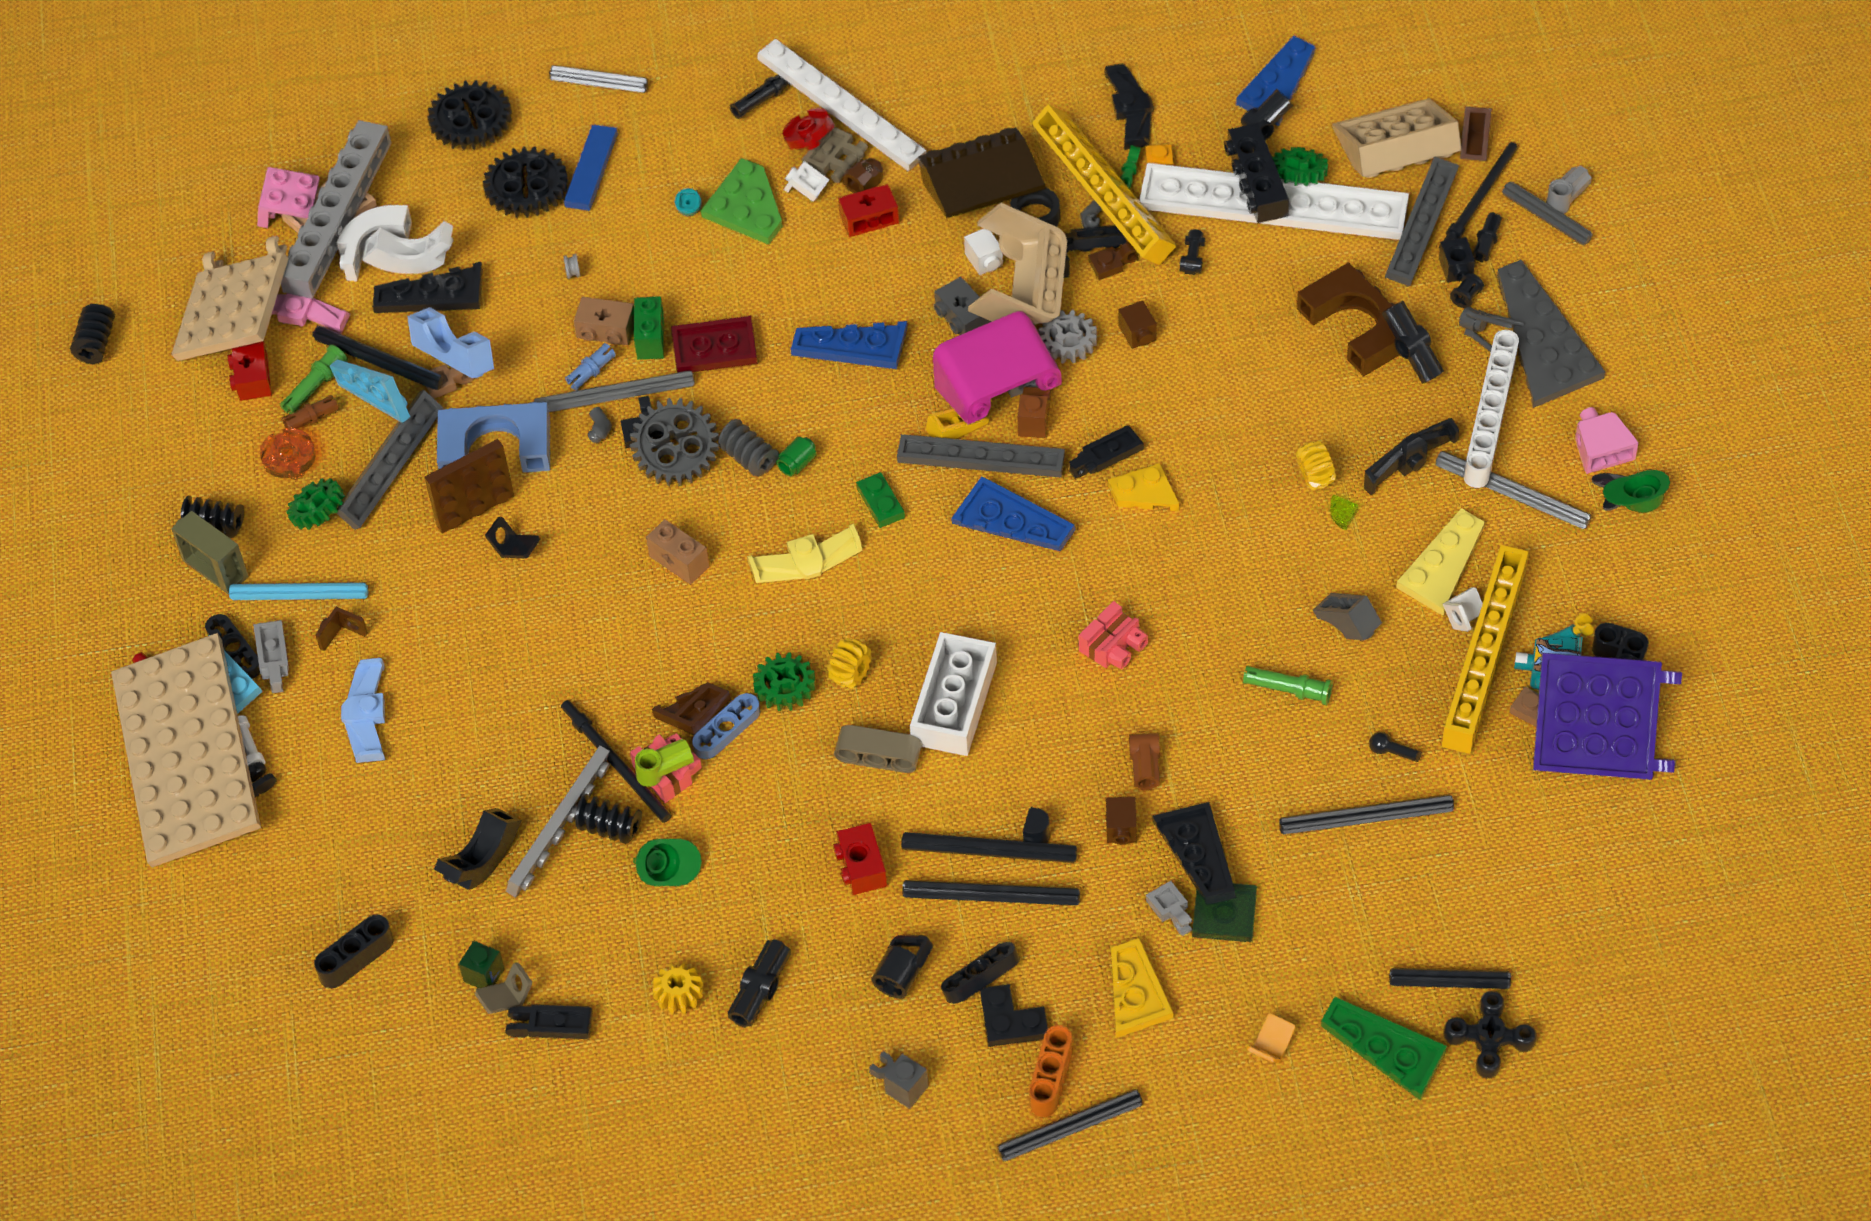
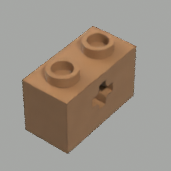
M582 297L574 318L576 337L587 341L594 340L610 344L629 345L634 329V304Z
M664 519L646 536L649 557L690 585L709 568L706 547Z

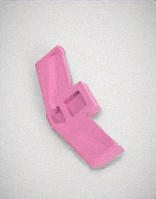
M288 293L287 295H277L272 314H277L279 322L304 326L306 320L309 319L342 334L350 316V313L335 308L315 298L311 299Z

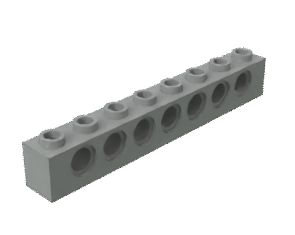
M358 120L354 130L352 129L349 132L348 141L344 149L340 150L335 167L330 169L328 180L319 191L318 200L310 208L305 225L300 227L298 238L289 249V259L281 282L284 293L313 299L338 250L337 240L340 233L354 218L391 145L387 126Z

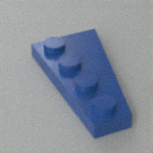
M900 321L898 325L885 326L884 323H873V327L857 328V324L846 325L842 329H833L832 326L796 328L791 346V356L897 369L908 329L907 321Z
M982 476L951 518L952 524L1056 551H1061L1075 532L1074 524Z

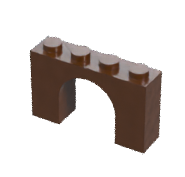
M1349 262L1298 291L1297 310L1313 326L1332 314L1346 309L1363 311L1376 321L1377 324L1372 329L1348 342L1347 360L1363 377L1400 355L1394 344L1396 338L1382 315L1383 311L1395 304L1390 303L1382 295L1381 291L1376 286H1372L1365 279L1364 274L1360 270H1356Z

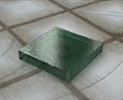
M1233 883L1236 898L1210 905L1205 903L1196 889L1192 937L1252 942L1257 885Z

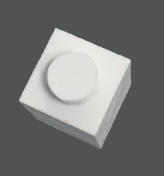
M981 229L964 237L965 255L979 275L994 271L998 267L1003 266V253L991 231Z

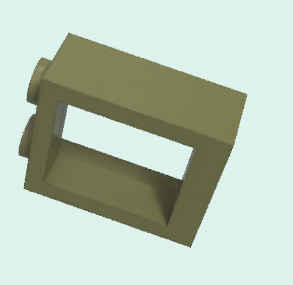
M190 511L184 518L179 519L171 528L183 562L228 595L230 585L241 584L249 577L238 544L193 511Z

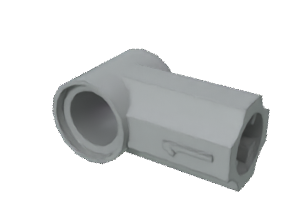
M1580 165L1572 167L1561 179L1552 181L1549 185L1546 203L1562 214L1568 212L1570 203L1591 184L1592 177L1587 169Z

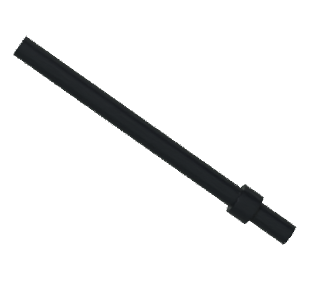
M1514 142L1508 143L1457 221L1452 223L1447 229L1446 237L1443 241L1463 236L1465 226L1518 149L1517 144Z
M570 700L564 701L561 704V708L570 717L575 729L579 733H584L597 749L599 746H602L609 750L608 762L662 823L669 821L671 814L646 786L641 785L637 781L635 773L592 726L591 719L585 713H581Z

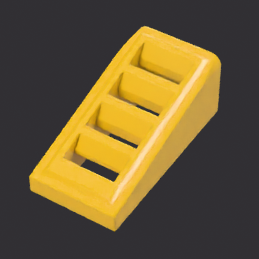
M951 408L929 414L926 431L931 437L957 439L988 424L989 419L986 416L967 425L959 414Z

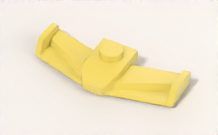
M851 524L849 528L818 545L814 535L811 534L788 541V554L758 557L750 555L747 556V561L756 583L796 579L808 580L820 576L823 572L861 552L862 546L854 524Z

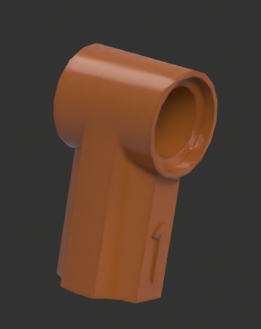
M1159 733L1129 734L1130 760H1133L1134 787H1138L1141 790H1152L1154 787L1159 786L1160 780L1158 759H1160Z

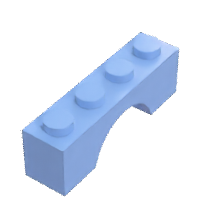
M430 307L407 316L411 343L414 347L470 378L481 377L485 372L494 369L490 339L475 331L456 338L448 326L445 315Z

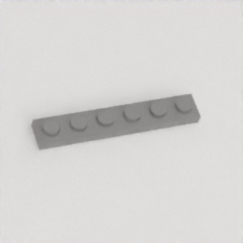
M602 746L598 747L510 877L506 889L507 893L516 898L521 889L527 891L535 877L532 873L537 866L542 868L549 858L550 853L547 851L552 844L558 845L565 833L563 827L567 821L572 823L575 820L577 806L582 796L587 793L589 799L595 789L593 782L597 777L602 779L610 766V763L607 762L609 750Z

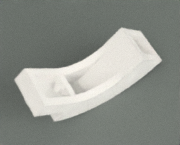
M386 205L370 209L356 216L344 227L338 237L337 246L340 254V268L344 270L347 281L358 280L366 240L379 228L398 237L408 239L412 224L408 205Z
M444 221L428 236L420 239L401 238L379 228L366 240L362 260L379 269L393 273L419 274L434 270L444 264L446 251L449 250L453 243V238L451 237L453 225Z

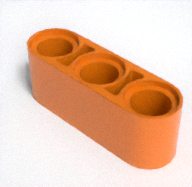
M1054 1025L1047 1029L1030 1083V1109L1039 1117L1051 1116L1056 1111L1072 1057V1034L1067 1027L1062 1025ZM1056 1042L1064 1043V1045L1060 1047L1054 1046L1052 1044ZM1047 1069H1055V1070H1057V1071L1054 1072V1073H1047V1072H1045V1070H1047ZM1041 1095L1050 1097L1046 1100L1037 1099Z

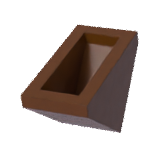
M1465 106L1460 159L1486 161L1492 108Z

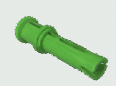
M329 345L326 349L327 353L319 361H315L312 364L309 374L280 403L281 408L287 414L296 412L324 381L327 382L333 378V372L329 365L337 359L345 362L348 361L346 355L339 348Z
M1249 665L1246 666L1245 671L1247 672H1244L1243 676L1244 684L1292 693L1299 700H1304L1305 698L1321 701L1322 705L1326 706L1329 703L1333 687V681L1327 679L1325 682L1311 679L1307 674L1296 677L1254 668Z

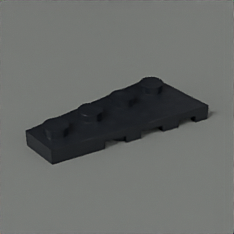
M482 262L472 263L473 267L461 270L460 267L450 268L448 273L434 276L433 273L422 275L423 277L414 281H410L407 278L374 286L373 296L374 313L418 312L429 307L436 311L480 309L483 274Z
M1209 802L1152 816L1153 824L1207 905L1236 898Z

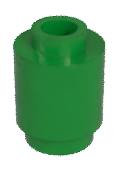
M796 437L779 454V459L776 461L778 468L790 477L794 474H799L816 457V446L807 437Z

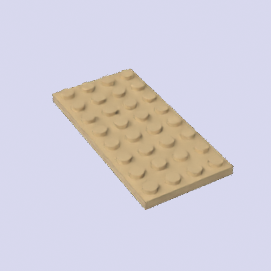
M218 633L111 671L147 863L151 867H155L260 829L261 824L223 643Z

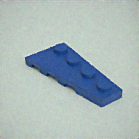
M1293 36L1237 96L1236 105L1247 111L1252 108H1258L1276 89L1291 100L1293 94L1297 91L1301 77L1304 76L1314 56L1315 46ZM1282 117L1274 125L1279 127Z

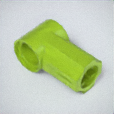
M680 739L657 750L643 749L635 756L637 781L643 786H655L661 781L662 776L694 763V757L686 740Z

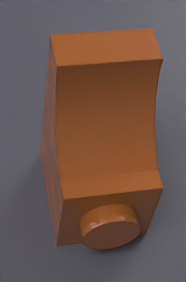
M1023 387L1017 416L1018 436L1046 438L1051 389L1045 391L1038 387Z

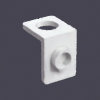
M1471 587L1443 603V607L1452 628L1468 632L1472 629L1469 621L1479 616L1483 603L1477 589Z

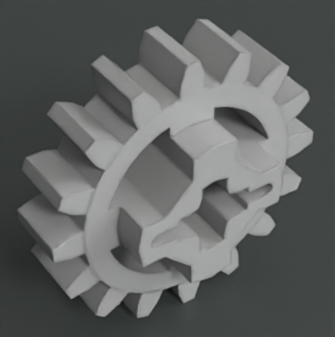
M1061 310L1060 316L1049 323H1042L1043 327L1039 328V334L1053 359L1055 360L1059 357L1061 358V363H1065L1066 359H1070L1072 363H1075L1076 357L1084 360L1086 359V352L1092 354L1093 346L1097 345V328L1093 326V320H1085L1084 313L1075 316L1074 310H1071L1069 315H1065V312Z

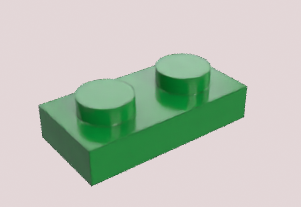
M881 472L856 482L857 490L879 528L905 518L903 508Z

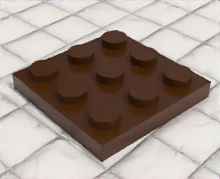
M499 439L424 477L436 525L442 534L450 529L457 528L460 524L473 517L480 516L488 509L502 504L514 496L504 447Z

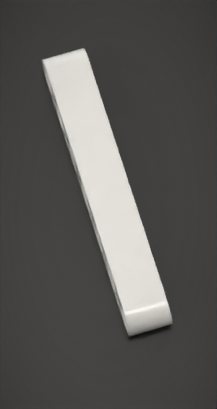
M1510 330L1497 332L1493 340L1464 472L1465 483L1473 488H1481L1487 485L1491 473L1519 343L1517 334Z

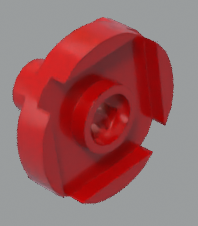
M824 108L807 110L809 115L803 118L797 115L786 124L782 134L789 149L805 147L807 150L815 149L820 145V139L834 129L835 125Z

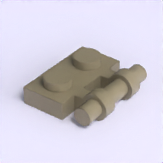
M834 127L833 130L820 139L818 147L807 152L802 158V163L805 161L824 176L830 169L835 171L831 175V179L839 183L846 170L852 168L855 163L863 159L864 152L868 149V146L862 141L857 146L853 145L851 134ZM842 154L847 155L844 161L839 160Z

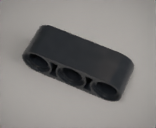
M372 915L319 953L315 958L314 967L320 983L326 988H337L389 950L394 940L388 920L382 915Z

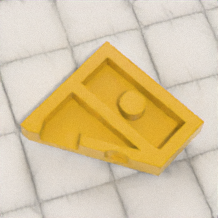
M1160 463L1108 479V488L1118 507H1140L1153 510L1154 505L1170 507V511L1179 510V502Z

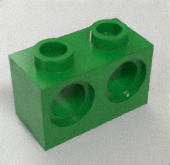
M661 296L634 298V344L637 360L664 358V311Z

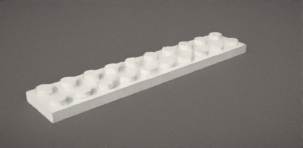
M1147 163L1139 199L1147 210L1257 223L1254 213L1250 214L1248 211L1246 194L1242 195L1239 175H1234V173ZM1281 179L1289 198L1288 217L1261 223L1400 240L1404 229L1409 193L1325 183L1315 185L1311 182L1308 183V186H1304L1303 183L1294 186L1293 182L1285 184L1284 179Z

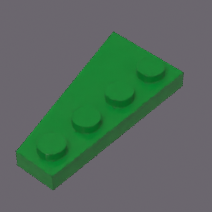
M1335 996L1321 1020L1322 1028L1420 1101L1447 1049V1046Z

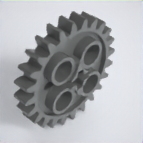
M670 398L667 400V406H663L660 401H657L658 409L654 410L648 406V416L639 414L642 424L633 423L634 430L638 432L630 433V438L634 441V443L630 444V449L636 452L632 455L633 460L640 461L638 464L640 471L647 468V478L655 474L656 483H660L663 478H666L667 486H670L672 480L676 479L678 485L681 486L682 479L686 478L691 484L693 474L702 478L701 468L705 470L711 469L708 460L716 461V455L712 452L719 451V445L714 443L719 440V434L714 433L717 429L716 424L709 423L711 420L710 414L702 416V406L693 410V401H690L687 406H683L682 398H679L677 405H673ZM680 421H687L689 423V426L685 429L675 427ZM654 431L664 433L660 439H652L650 437ZM676 439L679 444L674 446L670 440ZM690 445H697L699 447L696 453L691 454L685 451ZM653 448L658 449L656 452H652ZM664 455L674 457L673 461L667 464L660 462V459Z

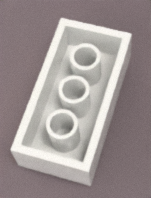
M940 632L910 724L911 735L921 740L922 747L968 756L997 664L996 643Z

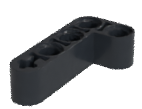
M1602 623L1595 629L1592 652L1596 657L1646 660L1649 641L1644 634L1612 623Z

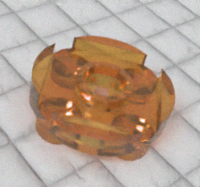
M296 428L282 429L283 433L276 436L272 433L263 441L260 448L264 470L279 478H291L293 480L302 478L305 472L313 465L316 458L315 446L310 436L305 431ZM289 450H293V454L290 456L282 454L283 452L288 453Z

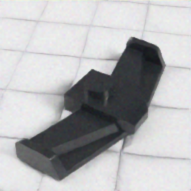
M1125 64L1106 66L1105 77L1117 92V94H1112V104L1116 120L1126 119L1124 150H1129L1131 145L1140 148L1150 145L1151 117L1154 110L1151 97L1143 92Z
M1448 418L1404 438L1398 445L1365 470L1364 489L1370 495H1373L1376 492V487L1397 470L1403 476L1408 475L1412 471L1420 470L1426 463L1427 451L1450 441L1453 443L1457 442L1459 428L1453 419Z

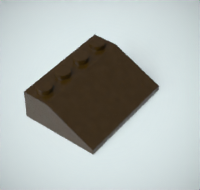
M1016 127L1005 128L998 133L988 136L981 135L975 140L955 143L951 147L931 150L924 155L918 156L922 182L946 218L1046 189L1025 138Z

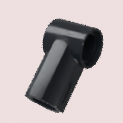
M1276 89L1258 108H1252L1242 116L1241 125L1258 123L1264 139L1267 140L1274 132V124L1293 104L1281 91Z

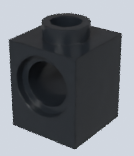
M1467 237L1440 241L1439 261L1447 283L1461 281L1466 273L1474 274L1475 260Z

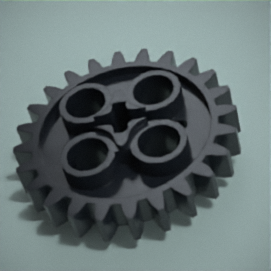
M475 80L472 85L464 81L461 87L454 83L453 90L445 87L446 94L437 93L438 100H432V107L428 108V121L431 132L435 133L437 140L442 139L443 145L451 142L453 149L458 144L461 145L462 150H465L467 145H471L472 149L475 150L476 144L479 143L481 146L486 147L485 141L487 140L495 143L494 136L502 137V130H508V123L512 121V111L508 97H504L503 90L497 91L496 85L488 88L486 81L481 86H478V81ZM463 101L466 102L471 118L475 120V125L477 129H474L471 123L469 113L467 110H465Z
M523 146L521 152H517L513 148L512 155L503 152V159L494 158L495 165H488L489 172L484 173L485 180L483 181L486 199H489L491 206H496V211L504 209L506 216L511 212H514L515 218H518L520 213H524L525 217L528 218L530 212H534L536 216H539L540 209L549 212L548 205L557 206L556 199H563V192H567L566 184L568 183L566 167L562 165L561 159H556L555 153L547 155L546 149L538 153L535 146L531 151H527L526 147ZM524 166H526L527 175H528V176H527V187H528V197H527V198H525V193H524V187H525V184H524V176H523V167H524Z

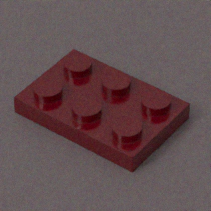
M751 316L671 326L677 373L689 370L699 372L758 364Z

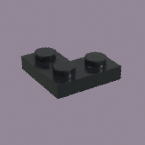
M1010 984L985 987L980 990L988 1047L1043 1040L1048 1029L1044 1007L1014 1011Z

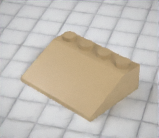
M1430 98L1332 124L1353 168L1363 177H1375L1379 175V172L1401 170L1405 165L1413 163L1424 164L1428 162V159L1434 158V156L1446 158L1452 156L1454 152L1461 151L1458 121Z

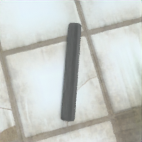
M1514 182L1505 184L1502 190L1504 196L1581 245L1590 242L1593 235L1591 231Z

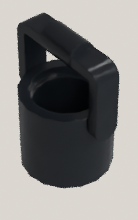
M922 935L895 936L871 978L873 985L890 997L897 999L905 998L930 954L933 943L927 936ZM901 946L920 948L915 955Z

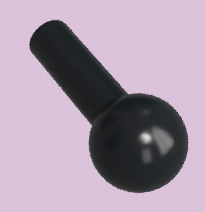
M1376 732L1369 739V747L1376 754H1386L1389 752L1418 762L1421 758V751L1393 742L1391 737L1385 732Z

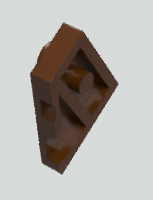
M707 682L696 687L691 692H685L675 697L677 703L664 709L657 705L651 710L654 718L695 735L731 700V696L728 690Z

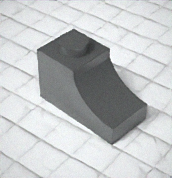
M1330 593L1313 609L1317 619L1324 620L1335 626L1343 633L1346 639L1364 641L1374 634V630L1382 624L1368 597L1364 595Z

